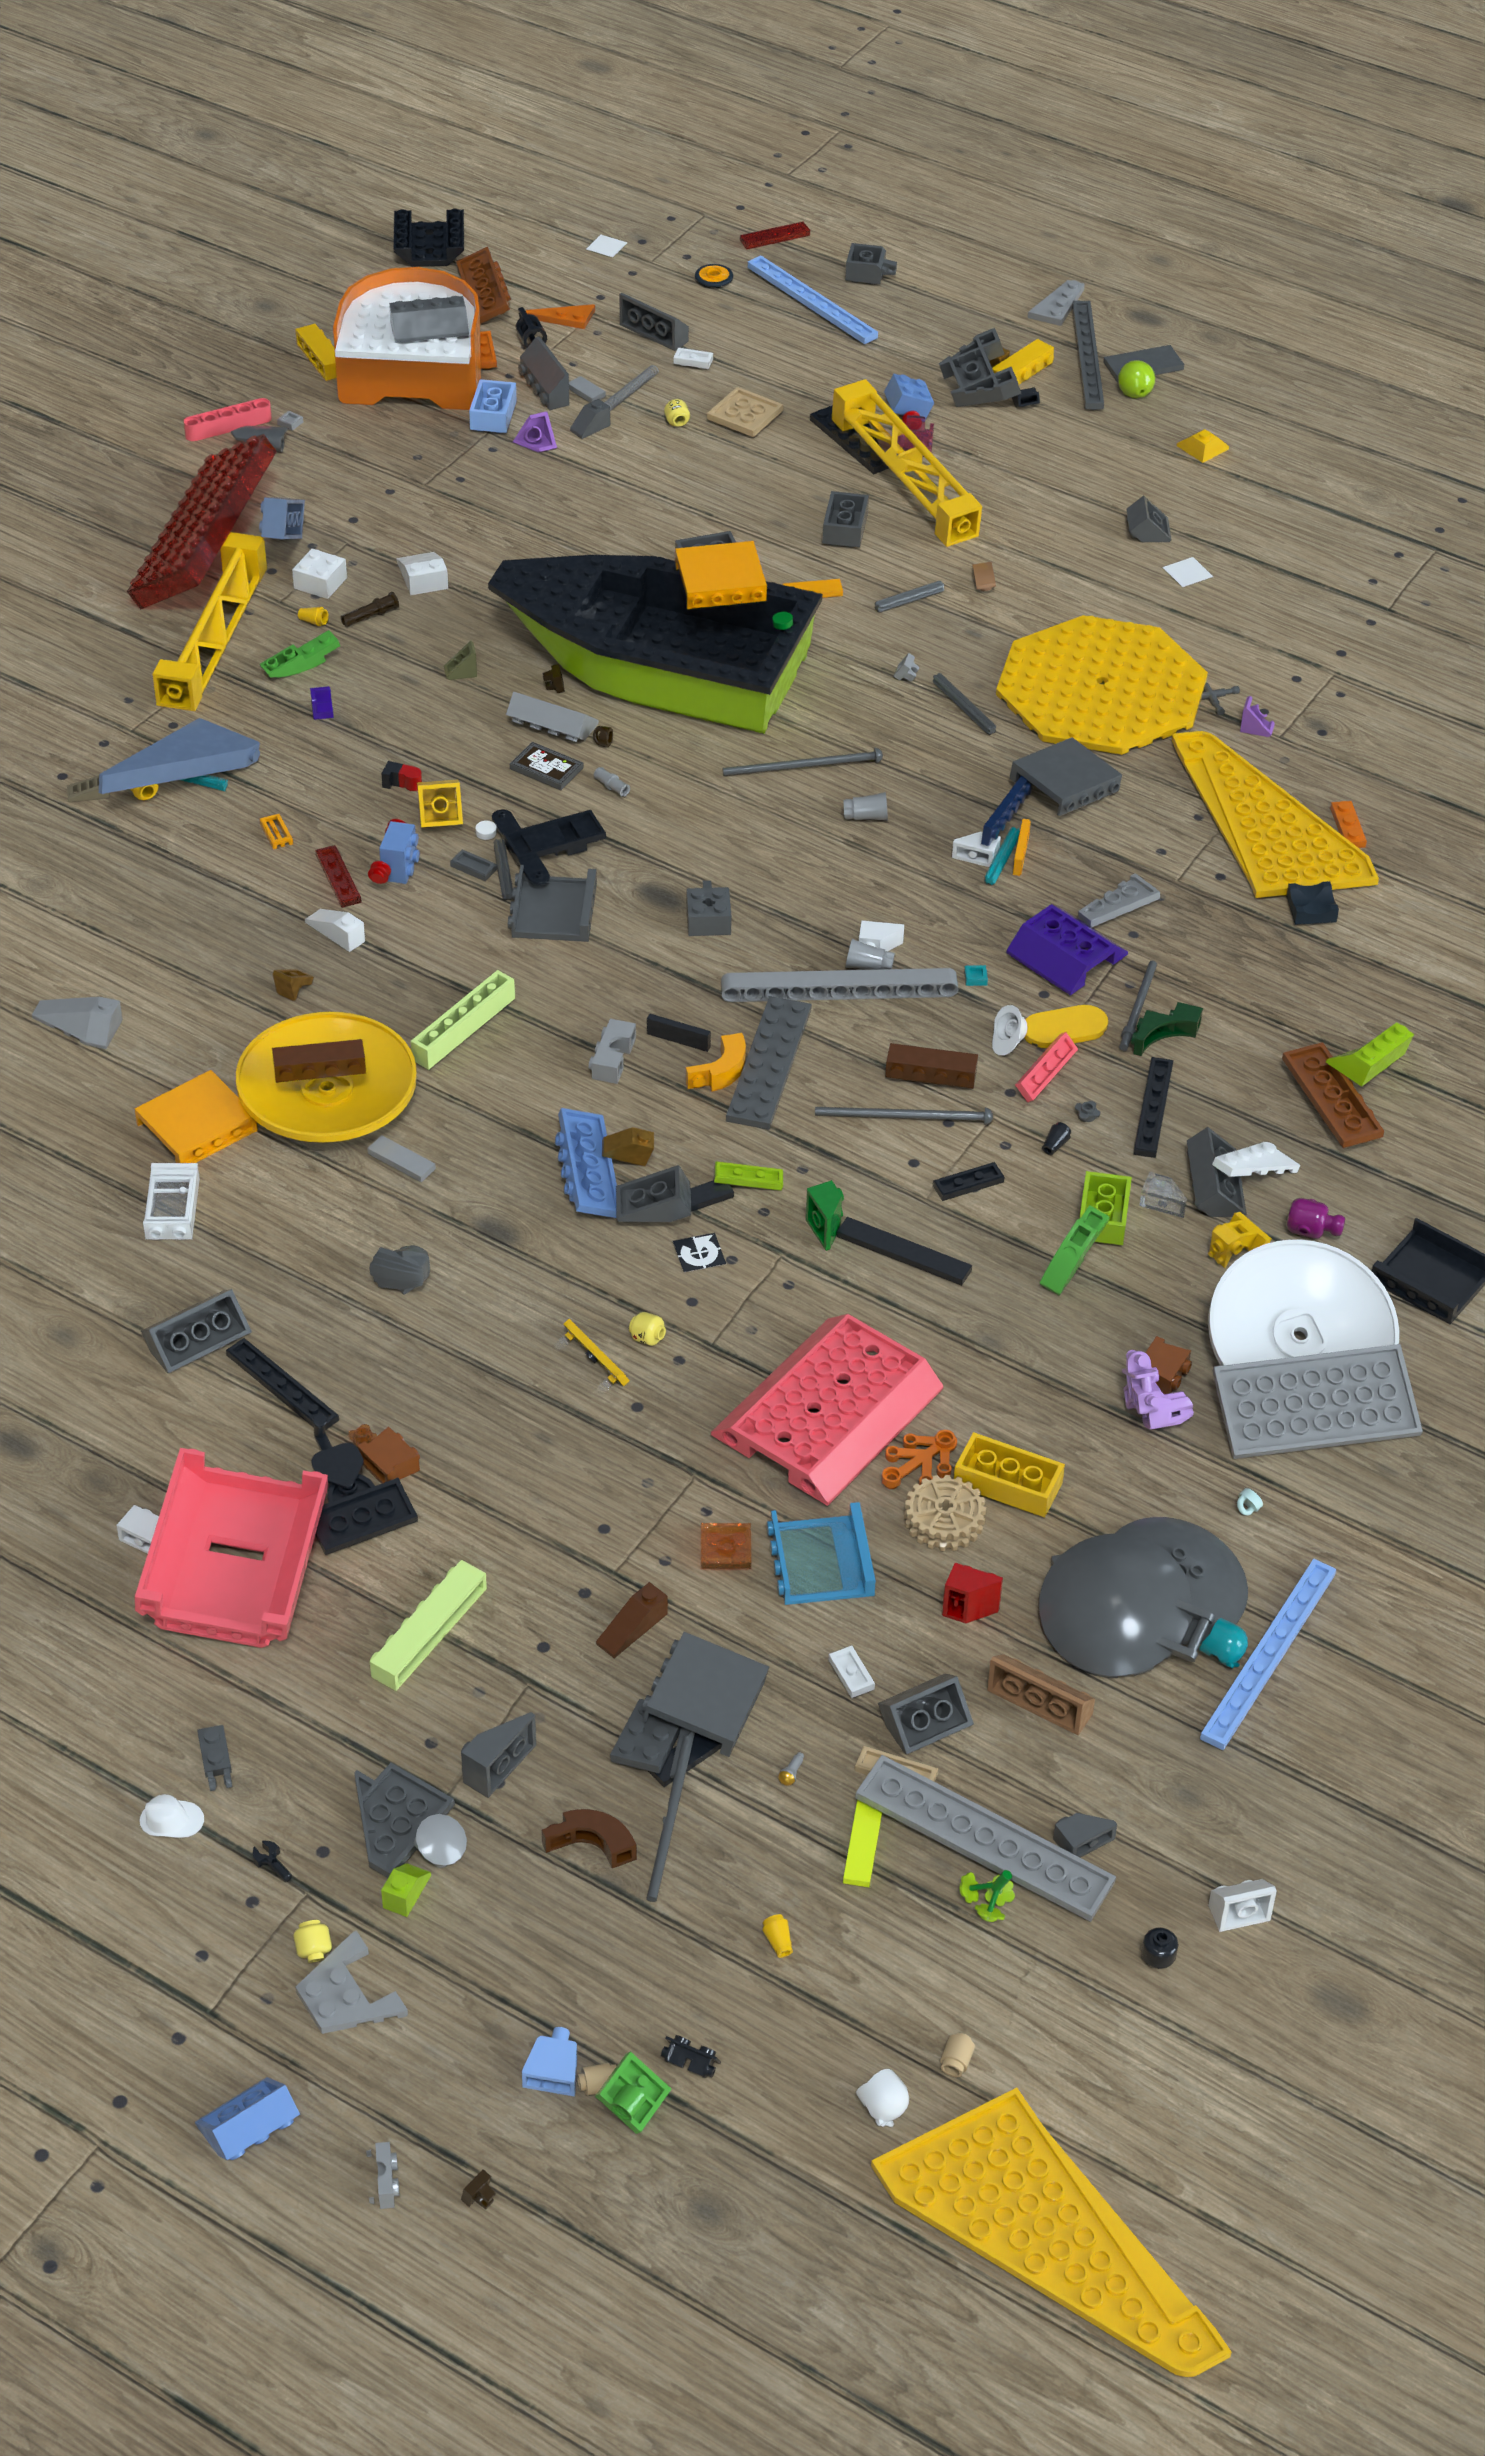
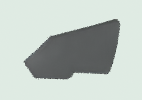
M244 426L231 431V434L236 440L244 441L245 448L250 453H258L262 447H264L265 451L283 452L284 434L289 428Z

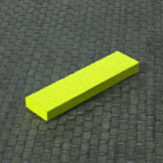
M858 1799L843 1884L870 1888L883 1812Z

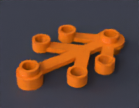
M940 1430L934 1437L916 1436L909 1433L903 1438L904 1448L896 1446L886 1448L885 1458L889 1462H897L900 1458H912L899 1468L887 1467L883 1470L882 1483L888 1489H895L901 1484L903 1477L920 1465H922V1476L919 1478V1485H921L922 1479L932 1480V1457L939 1452L940 1463L937 1465V1475L940 1478H944L945 1475L951 1476L952 1467L949 1464L950 1452L957 1447V1438L950 1430ZM917 1445L930 1446L927 1449H916Z

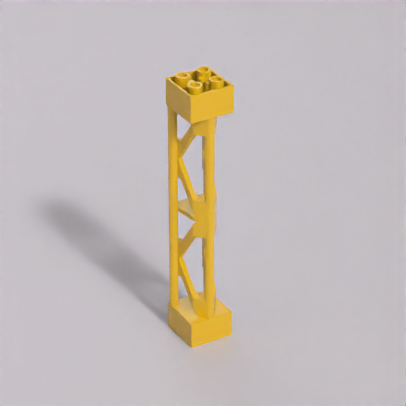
M866 379L835 388L832 420L842 431L854 428L936 519L935 535L948 547L978 537L982 505L971 493H968L884 402L877 394L876 389ZM876 405H877L885 414H882V415L876 414V413H875V411H876ZM879 422L892 426V436ZM870 423L877 431L863 425ZM904 434L915 447L904 451L897 443L898 436ZM871 436L887 442L891 447L885 452ZM923 456L929 461L930 465L922 464ZM914 471L922 481L906 475L905 472ZM925 473L939 477L938 487ZM950 485L960 496L949 500L944 495V488ZM917 487L935 494L937 499L931 503Z

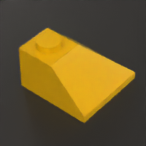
M1206 429L1177 443V447L1202 463L1229 449L1225 442Z

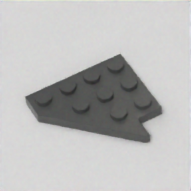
M391 1762L375 1780L358 1770L354 1772L369 1867L387 1878L394 1868L404 1865L417 1850L413 1841L420 1823L431 1815H447L455 1806L454 1798Z

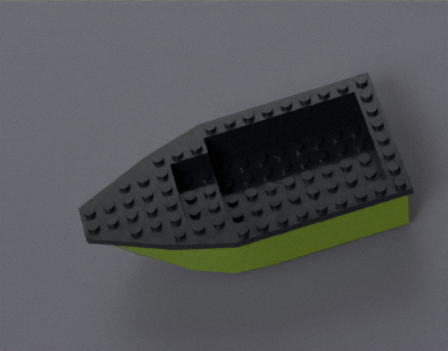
M577 555L503 560L488 582V589L507 602L520 621L565 670L591 688L635 704L763 734L767 730L770 718L773 714H776L796 678L797 669L807 657L815 613L823 597V594L766 581V601L687 609V596L680 570L676 569L675 561L657 556ZM779 612H788L793 616V625L788 629L779 630L773 626V616Z

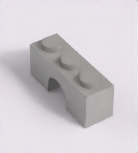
M610 1019L607 1027H603L601 1042H597L595 1056H591L589 1061L592 1079L618 1084L624 1069L623 1053L630 1054L636 1040V1023Z

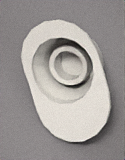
M1013 1005L1003 1007L995 1018L992 1048L999 1056H1005L1012 1052L1027 1033V1022L1021 1016L1019 1009Z
M166 1794L158 1795L146 1803L145 1809L140 1816L141 1828L152 1836L189 1837L196 1834L204 1823V1814L200 1807L191 1802L177 1800L173 1796Z

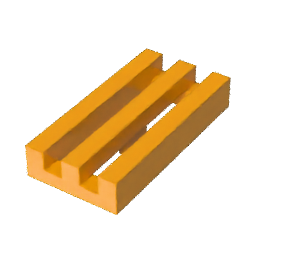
M280 814L260 818V825L273 850L277 849V845L285 847V843L293 844V838ZM273 820L277 821L285 837H281ZM266 822L269 823V825H270V827H271V829H272L274 835H275L276 838H277L276 840H275V838H274V836H273V834H272V832H271V830H270V828L268 827V825H267Z

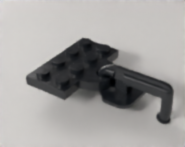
M321 1413L314 1415L312 1420L314 1424V1438L321 1451L312 1457L311 1465L314 1471L328 1475V1483H331L327 1494L328 1503L323 1505L315 1534L324 1554L334 1553L418 1522V1515L399 1478L375 1486L369 1478L359 1474L364 1460L357 1446L352 1443H342L332 1447L325 1433L327 1417Z

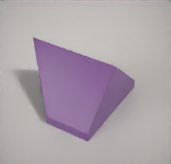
M548 412L530 415L513 440V443L536 452L556 449L557 445Z
M1248 696L1243 709L1240 732L1265 737L1271 736L1275 723L1273 720L1268 722L1264 719L1267 714L1263 715L1260 712L1258 704L1250 707L1253 698Z

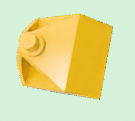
M458 779L417 783L421 827L463 824L460 782Z

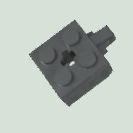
M851 243L846 261L845 280L880 284L883 275H896L897 262L886 259V250L882 246Z
M710 880L703 881V888L686 889L688 936L731 935L732 916L729 887L712 888Z

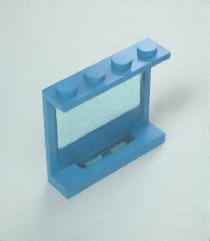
M860 1502L850 1503L849 1516L778 1523L776 1510L771 1511V1521H767V1534L773 1537V1541H770V1550L772 1556L776 1555L777 1560H774L775 1576H780V1580H777L778 1594L783 1595L785 1605L875 1596L876 1580Z

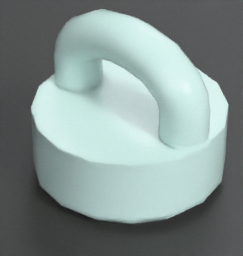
M1245 1488L1239 1494L1237 1507L1241 1514L1248 1516L1254 1511L1257 1512L1263 1506L1262 1499L1253 1490Z

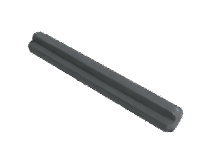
M936 581L876 601L875 610L883 612L943 592L944 583Z
M495 839L493 842L502 898L504 900H511L513 886L505 841L503 839Z

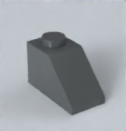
M600 399L584 405L570 427V431L579 438L584 439L611 426L610 406Z
M1076 1813L1070 1817L1061 1818L1055 1824L1053 1840L1060 1848L1081 1858L1115 1840L1117 1823L1114 1820Z

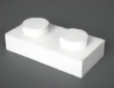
M678 348L674 355V364L698 367L700 369H709L713 360V353L684 348Z
M853 1646L829 1654V1662L851 1698L875 1689L873 1679Z

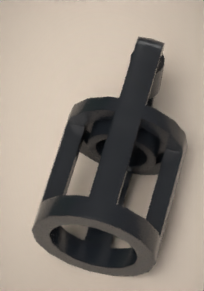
M523 307L518 308L520 318L516 323V331L525 347L528 348L530 345L527 343V338L532 343L537 332L542 334V340L546 344L547 334L539 319L535 315L527 314Z

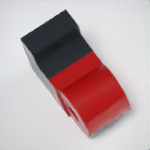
M392 761L387 762L381 773L382 788L386 789L396 786L406 788L409 791H417V783L422 782V772L419 768Z

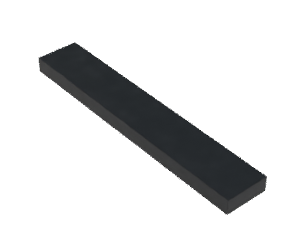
M1151 1057L1133 1155L1156 1158L1174 1060Z
M846 1217L837 1230L838 1238L961 1286L972 1271L971 1264L850 1217Z
M241 1339L226 1350L227 1357L313 1428L312 1420L314 1415L318 1413L324 1414L327 1417L325 1430L339 1421V1415L247 1339Z

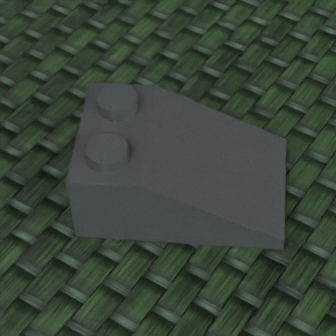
M679 1165L616 1186V1218L618 1222H672L691 1215L690 1181Z
M532 1712L477 1734L471 1742H467L461 1750L463 1783L489 1798L536 1746L535 1714Z

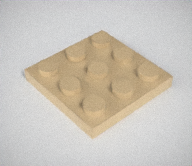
M736 387L707 413V419L747 436L754 437L783 411V404Z

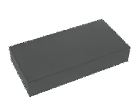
M463 849L450 861L451 867L483 881H486L497 870V864Z

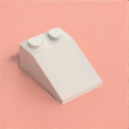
M435 552L396 558L410 595L448 589L447 568L443 559Z

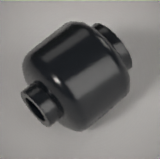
M1159 1927L1149 1930L1144 1936L1141 1950L1146 1964L1157 1969L1171 1966L1177 1956L1179 1946L1177 1937L1166 1928Z

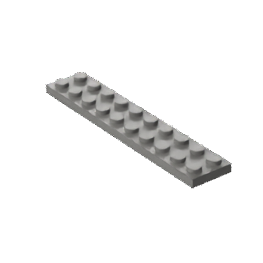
M881 1755L856 1791V1799L999 1874L1004 1870L1010 1871L1012 1873V1881L1090 1922L1116 1881V1876L884 1755Z

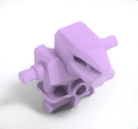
M1129 1350L1126 1354L1127 1368L1122 1369V1373L1126 1375L1127 1385L1123 1388L1126 1408H1136L1139 1415L1142 1414L1144 1427L1150 1430L1178 1425L1192 1417L1194 1413L1193 1404L1184 1392L1163 1394L1155 1383L1159 1381V1374L1156 1367H1151L1150 1357L1142 1351Z

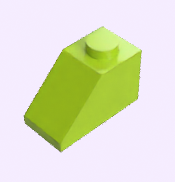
M408 1863L394 1868L381 1889L383 1908L408 1917L430 1879L431 1872Z

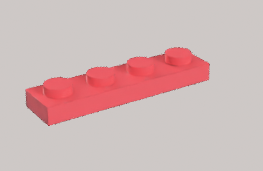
M1066 1032L1061 1033L1015 1084L1027 1102L1033 1101L1078 1050Z

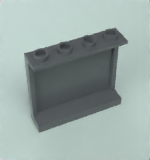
M1073 737L1013 761L1010 773L1012 781L1017 782L1023 776L1059 804L1058 816L1118 792L1122 778L1120 772Z
M520 865L519 873L515 874V886L517 887H513L512 899L515 902L511 901L510 914L512 916H508V929H512V938L589 942L597 887V869H588L587 878L550 876V880L547 883L535 885L524 875V865Z
M683 1632L680 1640L675 1639L669 1653L672 1654L671 1658H665L660 1670L663 1673L661 1678L656 1676L651 1688V1691H653L652 1696L647 1695L641 1708L645 1711L643 1722H647L650 1714L722 1743L720 1754L730 1757L765 1683L769 1666Z

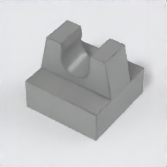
M908 653L898 664L894 677L899 681L904 677L912 682L916 677L919 666L913 662L915 659L913 655Z

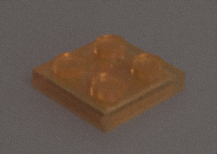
M701 1523V1569H751V1523Z

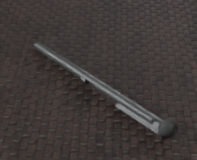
M874 748V752L726 767L722 768L723 776L858 762L870 759L875 760V763H879L883 758V753L879 748Z
M815 1107V1116L983 1120L984 1125L989 1124L993 1120L992 1111L986 1107L985 1112Z
M684 1727L680 1729L670 1777L674 1778L668 1802L667 1816L663 1817L664 1824L647 1893V1900L650 1902H656L658 1898L693 1739L696 1733Z

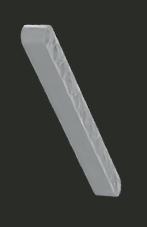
M951 968L727 973L721 978L722 998L727 1002L768 1001L769 996L794 1001L952 997L959 990L956 971Z

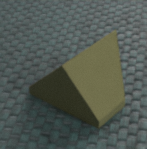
M469 641L444 665L448 680L477 677L474 642Z

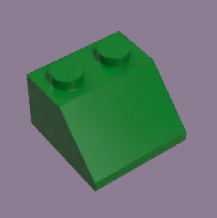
M832 1180L807 1188L806 1222L826 1251L831 1249L837 1236V1230L841 1226V1217H843V1192L840 1188L836 1187Z

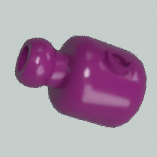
M1296 1198L1290 1207L1287 1229L1293 1234L1313 1239H1319L1324 1231L1330 1232L1333 1236H1341L1346 1218L1339 1214L1334 1216L1328 1215L1329 1209L1324 1203L1317 1202L1314 1199Z

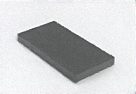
M1171 345L1107 356L1103 360V363L1117 382L1121 368L1130 361L1140 360L1146 362L1151 366L1155 375L1184 370L1185 365Z

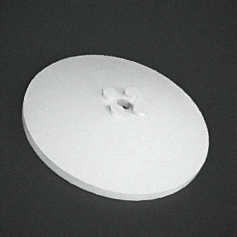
M1276 1241L1247 1252L1237 1259L1221 1277L1210 1303L1208 1314L1209 1337L1220 1366L1399 1344V1325L1395 1307L1380 1280L1368 1267L1350 1254L1333 1246L1315 1241ZM1294 1332H1303L1306 1336V1339H1297L1294 1336Z

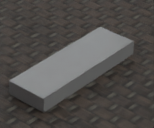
M382 1135L367 1148L369 1155L420 1182L424 1181L436 1169L435 1163Z

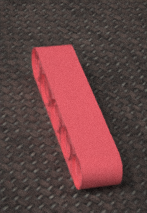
M259 398L186 417L184 419L185 437L189 441H198L229 433L244 426H256L267 423L272 419L270 401L266 398Z

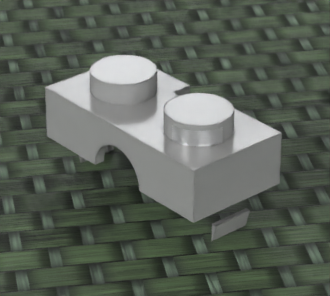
M390 2142L375 2143L380 2209L395 2208L394 2196H400L398 2178L393 2179L392 2174L393 2170H398L397 2153H391ZM371 2149L366 2151L367 2157L372 2156ZM374 2197L369 2198V2203L375 2204Z

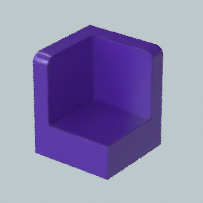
M330 687L310 688L313 719L334 718Z

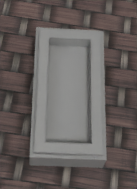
M582 376L569 382V390L588 402L606 397V391Z

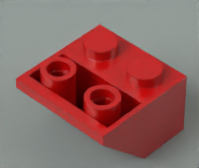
M954 1563L945 1583L942 1616L962 1623H969L998 1613L1003 1577L974 1569L968 1565Z

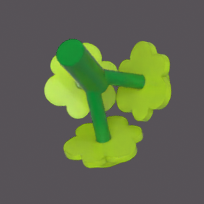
M1004 1870L1000 1875L993 1878V1882L989 1881L979 1884L975 1881L974 1874L969 1872L961 1877L960 1893L965 1897L967 1903L977 1902L979 1899L978 1890L986 1889L985 1899L989 1902V1905H975L977 1913L983 1920L988 1922H995L997 1919L1004 1920L1005 1915L994 1907L995 1904L1002 1907L1005 1902H1012L1014 1900L1015 1893L1012 1890L1014 1886L1010 1881L1012 1873Z

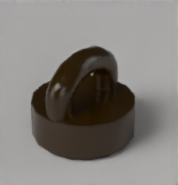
M597 726L593 731L594 742L597 745L609 747L613 741V729L607 726Z

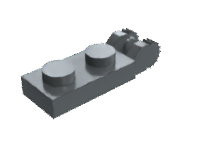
M219 1725L197 1729L205 1777H208L210 1791L216 1790L217 1785L214 1776L223 1774L226 1788L232 1787L230 1775L232 1771L224 1726Z

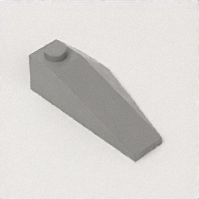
M104 997L40 1000L32 1013L33 1019L51 1028L57 1027L63 1030L65 1035L69 1037L72 1035L78 1038L80 1043L102 1049H107L123 1020L120 1001Z

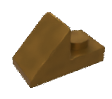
M297 969L273 971L277 993L292 1001L296 1000L299 988H302L303 985H312L314 978Z

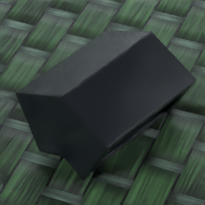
M1035 387L1020 390L1021 394L1012 397L1015 407L1040 403L1039 392L1036 391Z

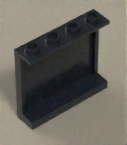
M1415 1218L1411 1232L1383 1262L1377 1260L1374 1263L1372 1272L1388 1292L1451 1325L1485 1286V1254L1430 1224Z

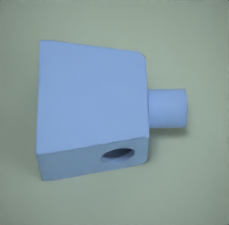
M555 2027L552 2037L539 2036L522 2070V2088L575 2097L577 2043L568 2040L570 2035L568 2029Z

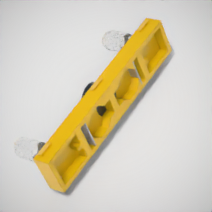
M570 1319L563 1324L568 1330L565 1336L570 1341L575 1337L588 1350L585 1353L594 1364L599 1361L611 1373L607 1378L613 1384L617 1381L624 1387L629 1382L626 1375ZM562 1336L554 1344V1348L562 1350L569 1342ZM605 1379L597 1386V1392L605 1393L612 1385Z

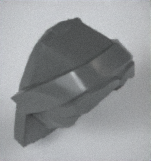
M415 1245L404 1246L394 1251L380 1247L370 1263L369 1271L371 1276H373L374 1282H377L378 1287L399 1289L404 1295L415 1287L422 1286L423 1282L428 1278L430 1273L429 1255L426 1250Z

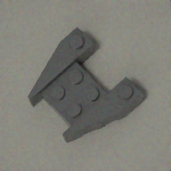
M995 328L976 335L972 338L973 341L967 346L964 344L959 348V352L952 357L948 356L939 363L944 379L954 376L959 386L958 389L951 391L956 407L1004 401L1021 394L1012 367L994 373L990 365V360L1004 355Z

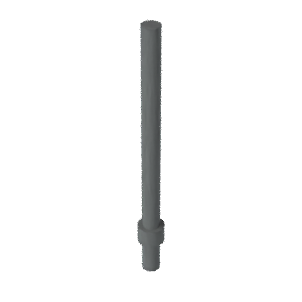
M1150 961L1127 1026L1123 1028L1121 1033L1122 1040L1119 1048L1122 1051L1128 1049L1133 1033L1136 1032L1135 1027L1157 967L1155 961Z

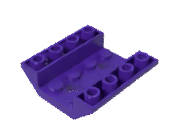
M1052 904L1022 924L1006 951L1008 955L1070 996L1085 986L1086 972L1103 960H1107L1114 965L1128 955L1127 950L1065 910Z

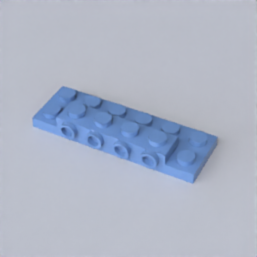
M561 1108L558 1113L561 1131L556 1134L555 1145L560 1146L558 1161L563 1162L561 1177L566 1178L564 1193L569 1195L570 1201L575 1202L577 1212L616 1218L617 1183L611 1158L602 1156L603 1137L607 1136L604 1117L599 1114Z

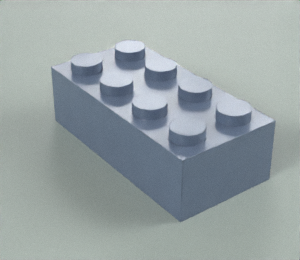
M264 497V501L261 502L263 520L259 524V532L262 533L261 537L302 539L305 500Z

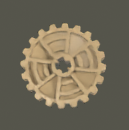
M935 1475L932 1480L922 1479L921 1485L915 1484L913 1492H908V1500L905 1502V1509L907 1510H905L904 1519H907L905 1520V1526L910 1528L909 1534L911 1537L917 1536L918 1543H927L930 1549L939 1547L940 1551H945L946 1548H951L952 1551L958 1549V1546L968 1547L969 1541L975 1542L978 1538L977 1534H982V1525L985 1524V1499L980 1497V1490L972 1489L973 1484L970 1482L963 1483L960 1477L951 1479L950 1475H945L944 1478H939L938 1475Z

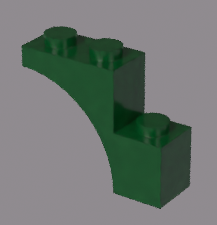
M1177 1002L1175 1010L1171 1009L1169 1015L1146 1010L1144 1017L1139 1018L1137 1024L1138 1032H1134L1132 1036L1133 1054L1142 1056L1150 1045L1164 1038L1175 1036L1196 1038L1201 1025L1203 1008Z

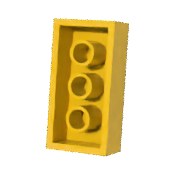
M973 1432L955 1465L954 1479L960 1477L963 1483H972V1489H979L982 1496L1045 1518L1063 1483L1065 1464Z

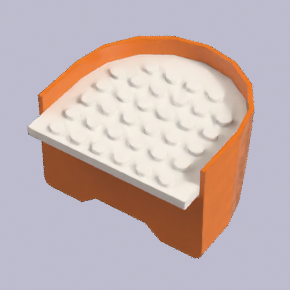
M422 267L391 268L367 275L348 287L339 302L333 325L337 389L340 402L345 404L374 405L385 396L425 398L432 400L442 409L470 410L479 380L481 379L479 302L477 293L465 280L445 271ZM463 296L466 305L469 336L395 343L390 323L389 303L413 301L415 299L426 300L435 297Z

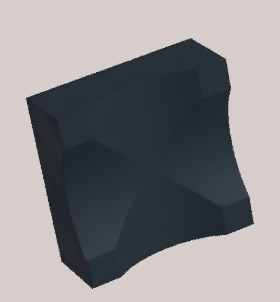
M1330 881L1312 886H1303L1296 883L1288 884L1287 900L1295 925L1337 922L1339 908L1334 900Z

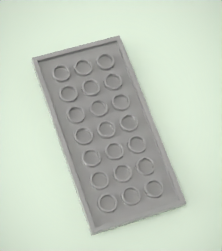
M1400 1344L1215 1366L1212 1370L1233 1459L1421 1436L1423 1432Z

